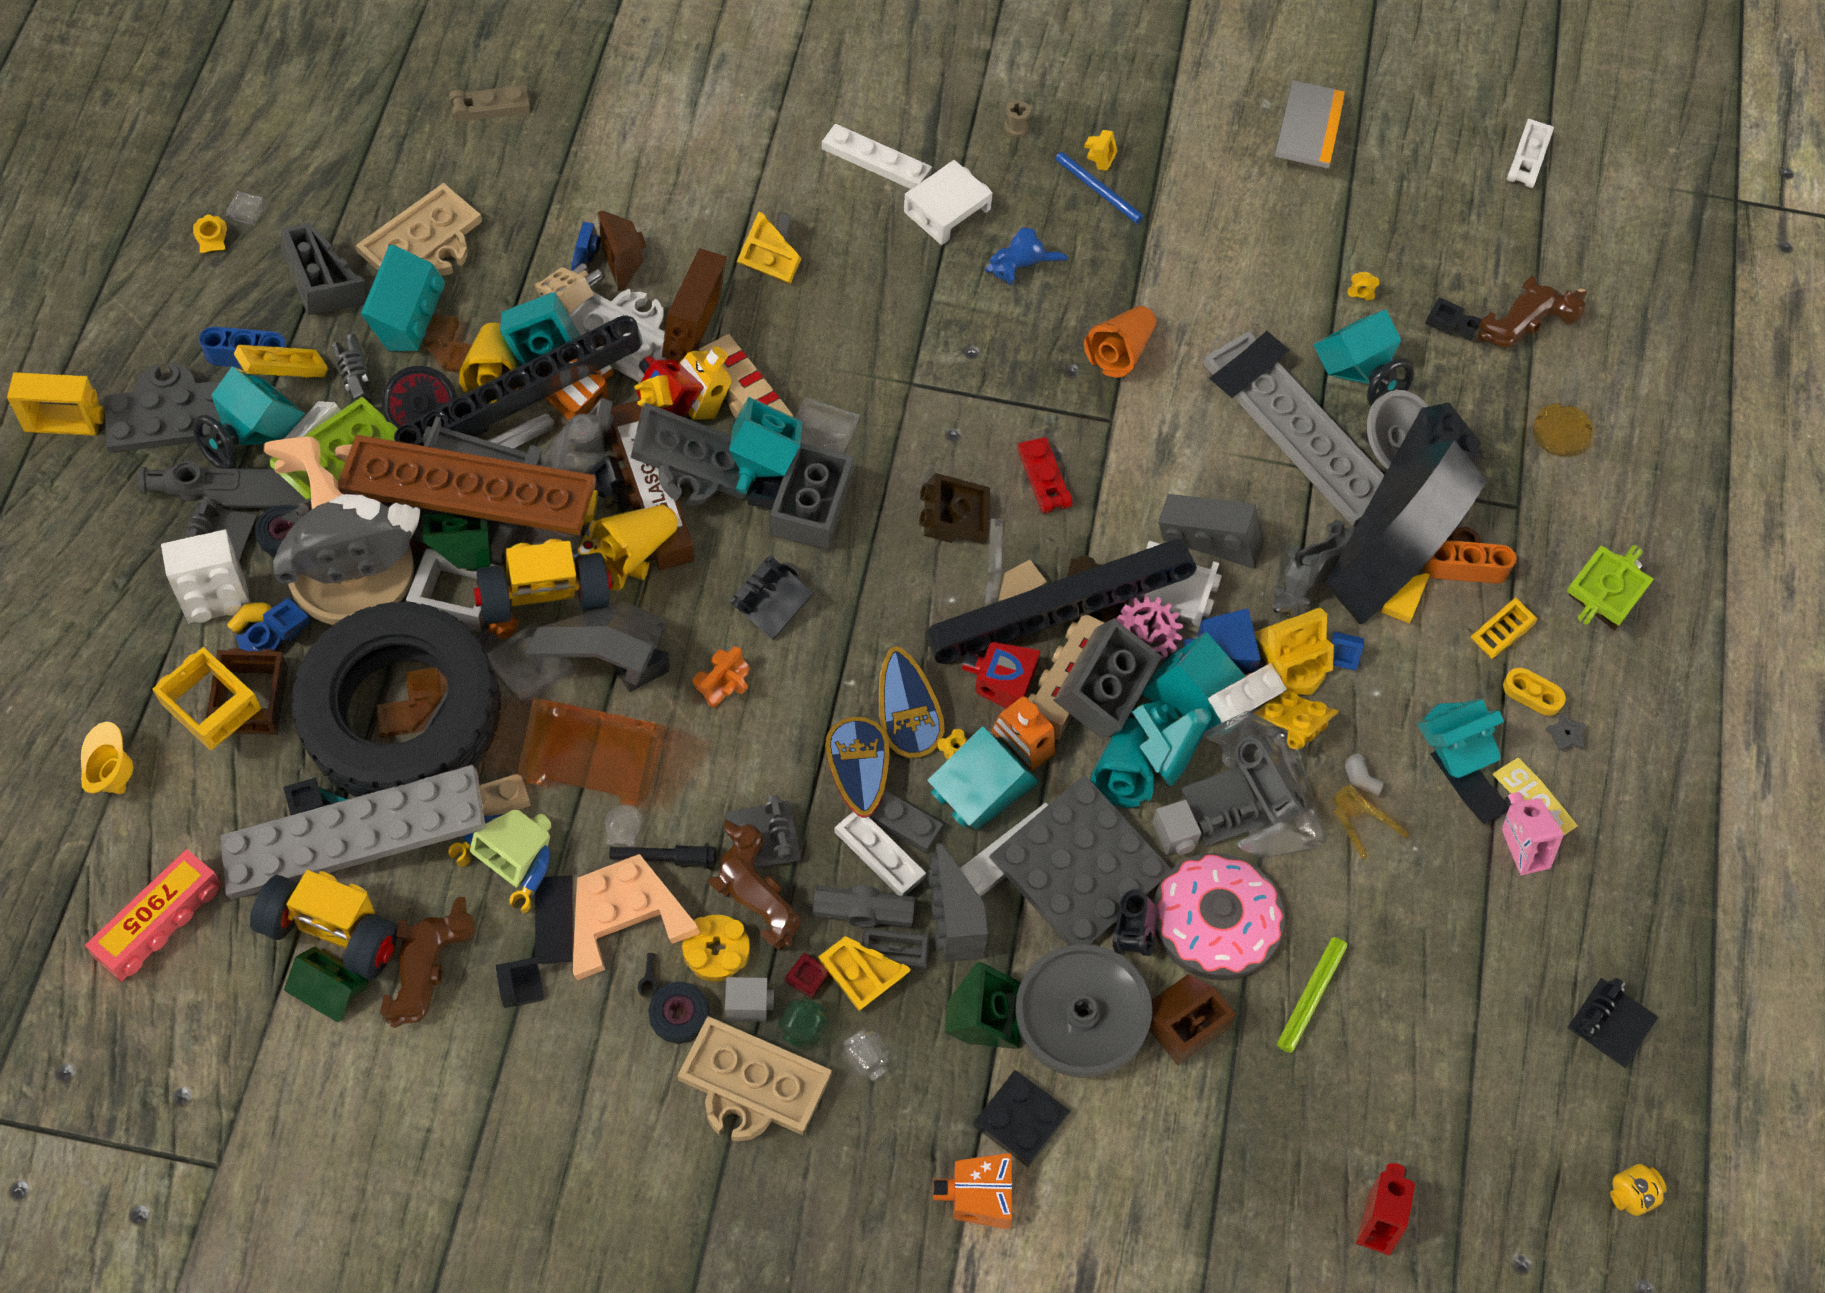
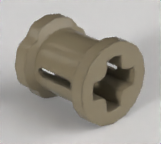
M1014 100L1007 105L1006 115L1008 119L1004 123V130L1012 137H1021L1028 131L1027 119L1031 113L1029 104L1021 100Z

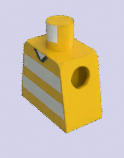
M713 346L710 351H691L679 362L704 386L688 411L693 420L715 419L732 383L730 375L722 366L728 354L718 346Z

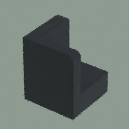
M533 957L495 965L500 997L504 1008L539 1002L544 999L537 958Z

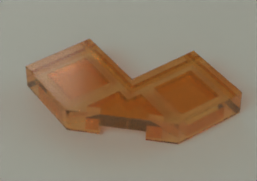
M433 314L422 341L443 370L459 373L472 344L453 341L459 325L457 317Z
M431 668L406 672L409 700L376 705L381 738L414 733L438 706L442 699L440 676L437 669Z

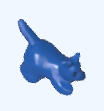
M1025 227L1015 234L1008 248L1000 249L989 260L991 263L985 268V271L987 273L993 272L995 277L1006 281L1011 286L1017 269L1035 265L1040 261H1066L1068 256L1061 252H1047L1043 243L1037 238L1036 231L1033 228Z

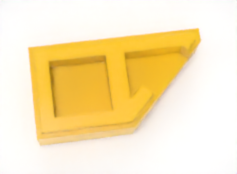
M1424 573L1414 576L1384 604L1381 612L1410 624L1430 574Z

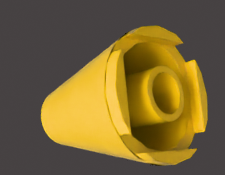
M487 323L483 325L459 371V383L465 393L517 368L515 356L500 332L501 324Z
M665 505L652 506L601 518L592 522L589 527L590 541L595 539L598 548L593 551L594 553L602 554L606 570H610L613 576L620 574V578L629 575L677 530L678 518L676 513Z

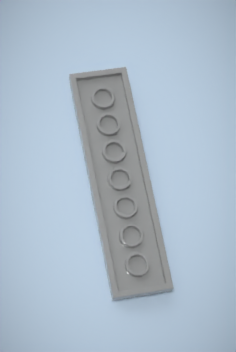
M1250 331L1244 333L1205 356L1203 365L1214 375L1248 348L1256 338ZM1276 362L1270 369L1234 396V398L1353 527L1359 523L1384 474L1281 364Z
M473 765L420 779L406 785L402 784L397 787L220 835L226 896L232 900L258 893L274 875H282L297 882L301 880L306 870L317 874L319 871L330 873L485 830L486 825L477 769Z

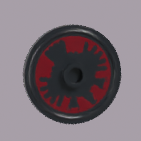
M411 366L398 371L387 382L382 394V411L386 421L399 428L456 399L457 394L450 380L440 371L427 366Z

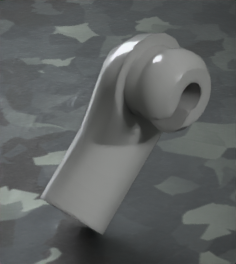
M1352 754L1345 763V769L1351 785L1379 796L1384 782L1369 776L1365 758L1362 755Z

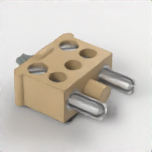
M582 263L572 271L563 267L559 268L541 282L536 283L535 287L540 297L556 292L567 313L570 314L573 309L594 295L590 286L602 279L603 275L598 269L588 274L587 266Z

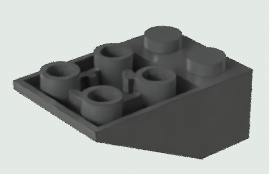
M942 843L936 844L935 856H930V869L928 870L929 888L933 889L934 897L931 903L933 920H937V931H935L936 950L943 951L944 962L983 959L988 937L984 902Z

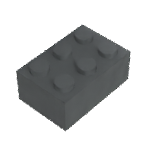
M800 443V447L783 477L770 513V535L829 550L853 479L854 456Z
M1114 618L1094 629L1053 701L1101 739L1121 731L1162 656Z

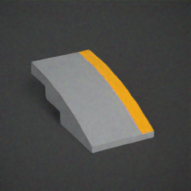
M1292 80L1275 157L1329 168L1345 91Z

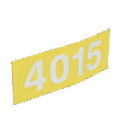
M1519 757L1492 774L1511 794L1520 792L1525 801L1535 798L1542 799L1564 835L1578 827L1545 784Z

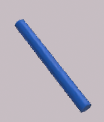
M1061 151L1057 154L1055 160L1133 222L1136 224L1141 222L1144 217L1143 214Z

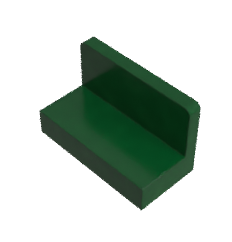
M314 946L295 957L284 990L325 1016L340 1022L344 1019L351 998L366 990L369 979L348 971L344 967V963Z

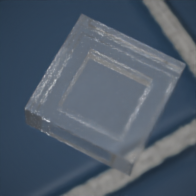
M237 191L226 210L227 218L255 225L265 206L264 198Z

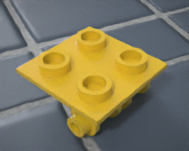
M1282 692L1254 712L1252 717L1287 729L1288 746L1291 749L1299 750L1305 746L1306 742L1312 741L1318 736L1319 732L1324 731L1328 727L1329 720L1338 714V710L1327 707L1322 702H1313L1301 698L1294 692Z

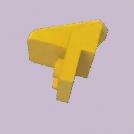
M1320 607L1254 632L1259 654L1266 665L1271 663L1279 674L1281 681L1287 689L1285 692L1312 695L1325 680L1326 673L1333 670L1334 645L1326 639L1327 613Z

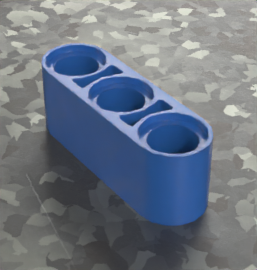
M209 327L204 329L199 335V342L207 362L215 366L242 368L234 355L238 345L287 348L284 337L280 333L271 331Z

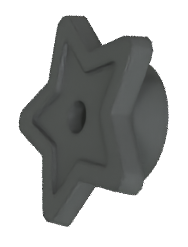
M1563 713L1559 717L1558 724L1550 725L1546 728V731L1552 735L1558 750L1572 748L1573 746L1581 749L1584 748L1585 744L1581 734L1586 728V724L1572 722ZM1565 731H1569L1570 735H1566Z

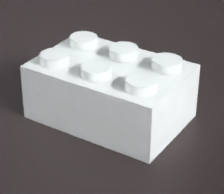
M226 529L161 544L166 576L188 624L193 622L202 623L211 618L224 615H235L244 604L250 603L246 579Z

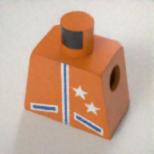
M1011 1153L956 1161L953 1179H933V1200L953 1201V1218L956 1220L1010 1229L1012 1222Z

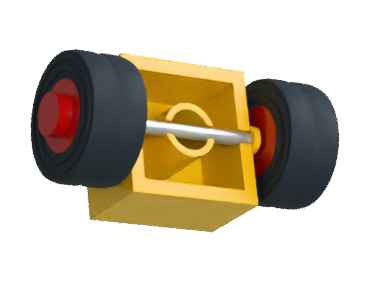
M551 539L539 545L519 543L512 546V548L506 549V574L505 569L501 565L478 568L476 572L478 587L473 588L475 606L481 607L484 624H495L497 622L511 621L510 600L511 606L571 599L574 598L575 590L578 591L583 611L608 607L609 589H612V578L610 570H606L601 553L575 556L574 567L570 541L562 542L561 539Z
M306 870L300 882L290 880L282 875L272 876L260 890L250 915L251 929L271 939H283L296 924L300 931L346 949L344 967L348 971L359 974L367 979H375L383 971L393 955L397 942V924L375 914L366 890L355 884L343 885L337 882L334 876L324 871H319L317 874Z

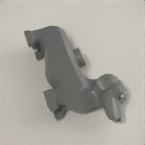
M1335 520L1327 525L1326 531L1330 534L1324 542L1310 545L1302 550L1298 545L1287 550L1291 560L1284 570L1285 588L1276 586L1274 589L1277 594V598L1273 602V611L1275 613L1296 617L1307 611L1310 600L1305 597V594L1317 583L1328 579L1355 527L1344 528L1345 523Z

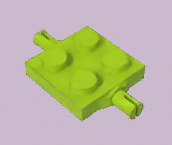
M1602 545L1598 548L1566 591L1586 605L1578 615L1580 622L1588 614L1583 624H1589L1596 613L1620 626L1654 580L1642 572L1635 564L1637 559L1643 554L1641 548L1633 555L1638 546L1632 545L1625 556L1615 554Z

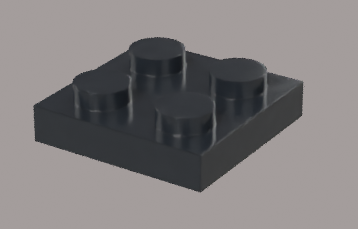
M1014 1070L974 1121L973 1126L1029 1168L1068 1117L1070 1110L1018 1071Z

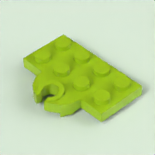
M361 397L303 437L311 436L319 442L321 467L330 472L338 483L345 465L344 461L337 459L335 456V449L338 446L352 445L356 435L395 441L394 434L398 428L391 422H387L385 417L365 398ZM272 457L270 459V466L275 470V462L279 459ZM299 470L289 473H278L305 499L311 498L310 480L307 471Z

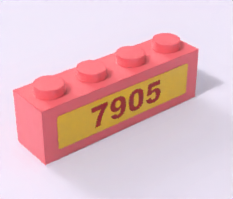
M186 849L88 941L85 947L96 961L122 982L127 976L135 974L141 968L143 961L153 951L160 950L166 944L168 937L178 927L186 925L193 917V913L203 903L211 901L222 885L215 872Z

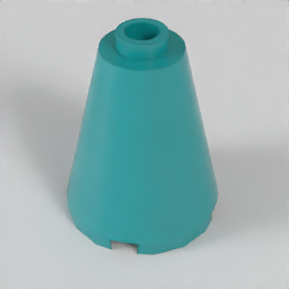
M1128 718L1121 731L1112 735L1090 776V781L1113 806L1122 808L1140 806V802L1145 799L1148 802L1154 791L1153 766L1140 748V745L1149 740V737L1137 718Z

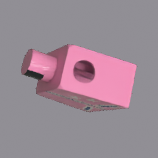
M1520 792L1508 795L1504 799L1508 812L1502 831L1520 875L1551 869L1564 836L1561 828L1542 799L1535 798L1525 801Z

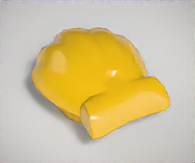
M207 214L194 223L193 233L200 244V253L226 250L224 239L227 225L219 216L213 217Z

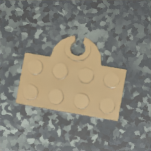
M443 183L356 245L357 253L375 269L379 270L388 246L395 245L433 263L441 276L453 273L452 265L447 261H442V259L451 256L456 258L458 265L463 266L468 255L464 235L482 223V217L480 213Z
M707 1016L677 1077L678 1081L707 1093L705 1100L707 1120L718 1135L724 1130L723 1120L726 1116L736 1114L743 1120L742 1124L733 1130L731 1136L732 1141L739 1142L752 1140L762 1134L771 1122L804 1135L829 1082L832 1070Z

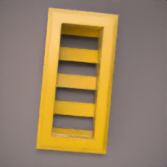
M1515 597L1471 635L1470 639L1493 659L1536 624L1538 618ZM1511 613L1522 623L1520 626L1509 617ZM1502 620L1513 630L1511 634L1500 624ZM1495 627L1505 637V639L1502 641L1491 630L1492 628ZM1487 634L1497 646L1493 649L1482 638L1483 635Z

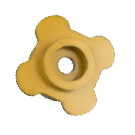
M1368 272L1354 274L1351 277L1352 286L1348 288V295L1353 298L1358 296L1367 301L1373 300L1375 298V288L1379 286V279Z
M954 729L950 736L946 739L941 738L938 741L937 747L940 751H943L945 758L948 760L959 749L954 748V745L958 744L961 747L968 740L964 736L963 730Z

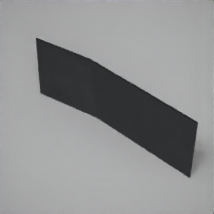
M1266 330L1248 348L1209 379L1233 398L1270 369L1290 350Z
M1437 752L1430 753L1464 803L1483 824L1508 812L1504 799L1491 786L1480 769L1460 778H1454L1446 770Z
M572 875L544 877L535 892V958H537L538 964L572 962Z

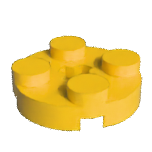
M709 915L698 917L694 920L700 930V934L684 939L682 949L685 963L694 971L697 977L709 982L726 981V977H733V974L745 967L750 954L748 935L740 921L725 915ZM715 941H719L721 945L726 947L725 950H719L718 955H712V950L707 948L708 945L713 944Z

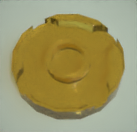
M1561 403L1545 406L1538 412L1532 426L1533 437L1538 445L1548 453L1559 457H1571L1580 454L1587 448L1592 437V424L1586 414L1577 407L1571 405L1569 407L1561 406Z

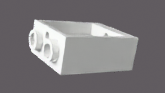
M426 548L406 602H416L419 605L423 603L437 607L439 611L444 610L457 617L458 622L462 621L469 629L482 633L485 624L480 606L476 607L474 605L472 609L430 599L441 571L477 579V571L471 572L465 569H458L435 550ZM490 563V567L498 566L497 564Z

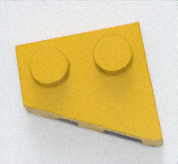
M844 936L818 957L858 1011H861L911 971L908 966L901 965L873 949H868L847 936Z

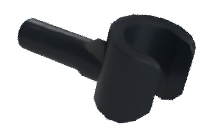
M647 953L646 972L644 978L638 982L637 986L641 997L643 994L642 988L646 984L654 986L653 996L659 989L654 979L655 953Z

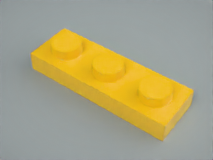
M238 345L234 352L236 359L246 374L324 378L328 371L327 365L316 349Z

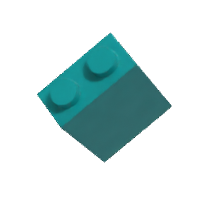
M1205 632L1167 657L1151 676L1142 694L1154 702L1164 700L1165 703H1169L1180 718L1193 710L1208 707L1211 711L1212 719L1205 733L1211 734L1219 728L1225 731L1236 720L1224 726L1208 698L1246 676L1214 639Z
M984 726L927 780L934 787L931 791L932 795L942 805L948 802L955 810L951 814L962 827L966 828L969 825L977 831L1040 782L1002 740Z

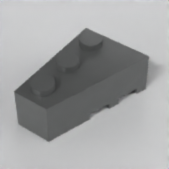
M311 223L281 228L282 253L308 316L365 304V280L360 275L356 276L348 267V262L344 258L340 259L333 252L330 243Z
M1168 494L1158 521L1163 541L1168 542L1181 539L1185 541L1189 549L1253 569L1256 567L1264 542L1256 504Z

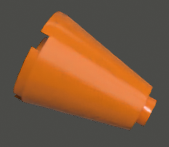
M1136 306L1091 328L1084 339V349L1089 362L1093 366L1096 364L1103 369L1101 373L1114 378L1126 376L1134 369L1156 327L1157 320L1154 313L1145 306Z

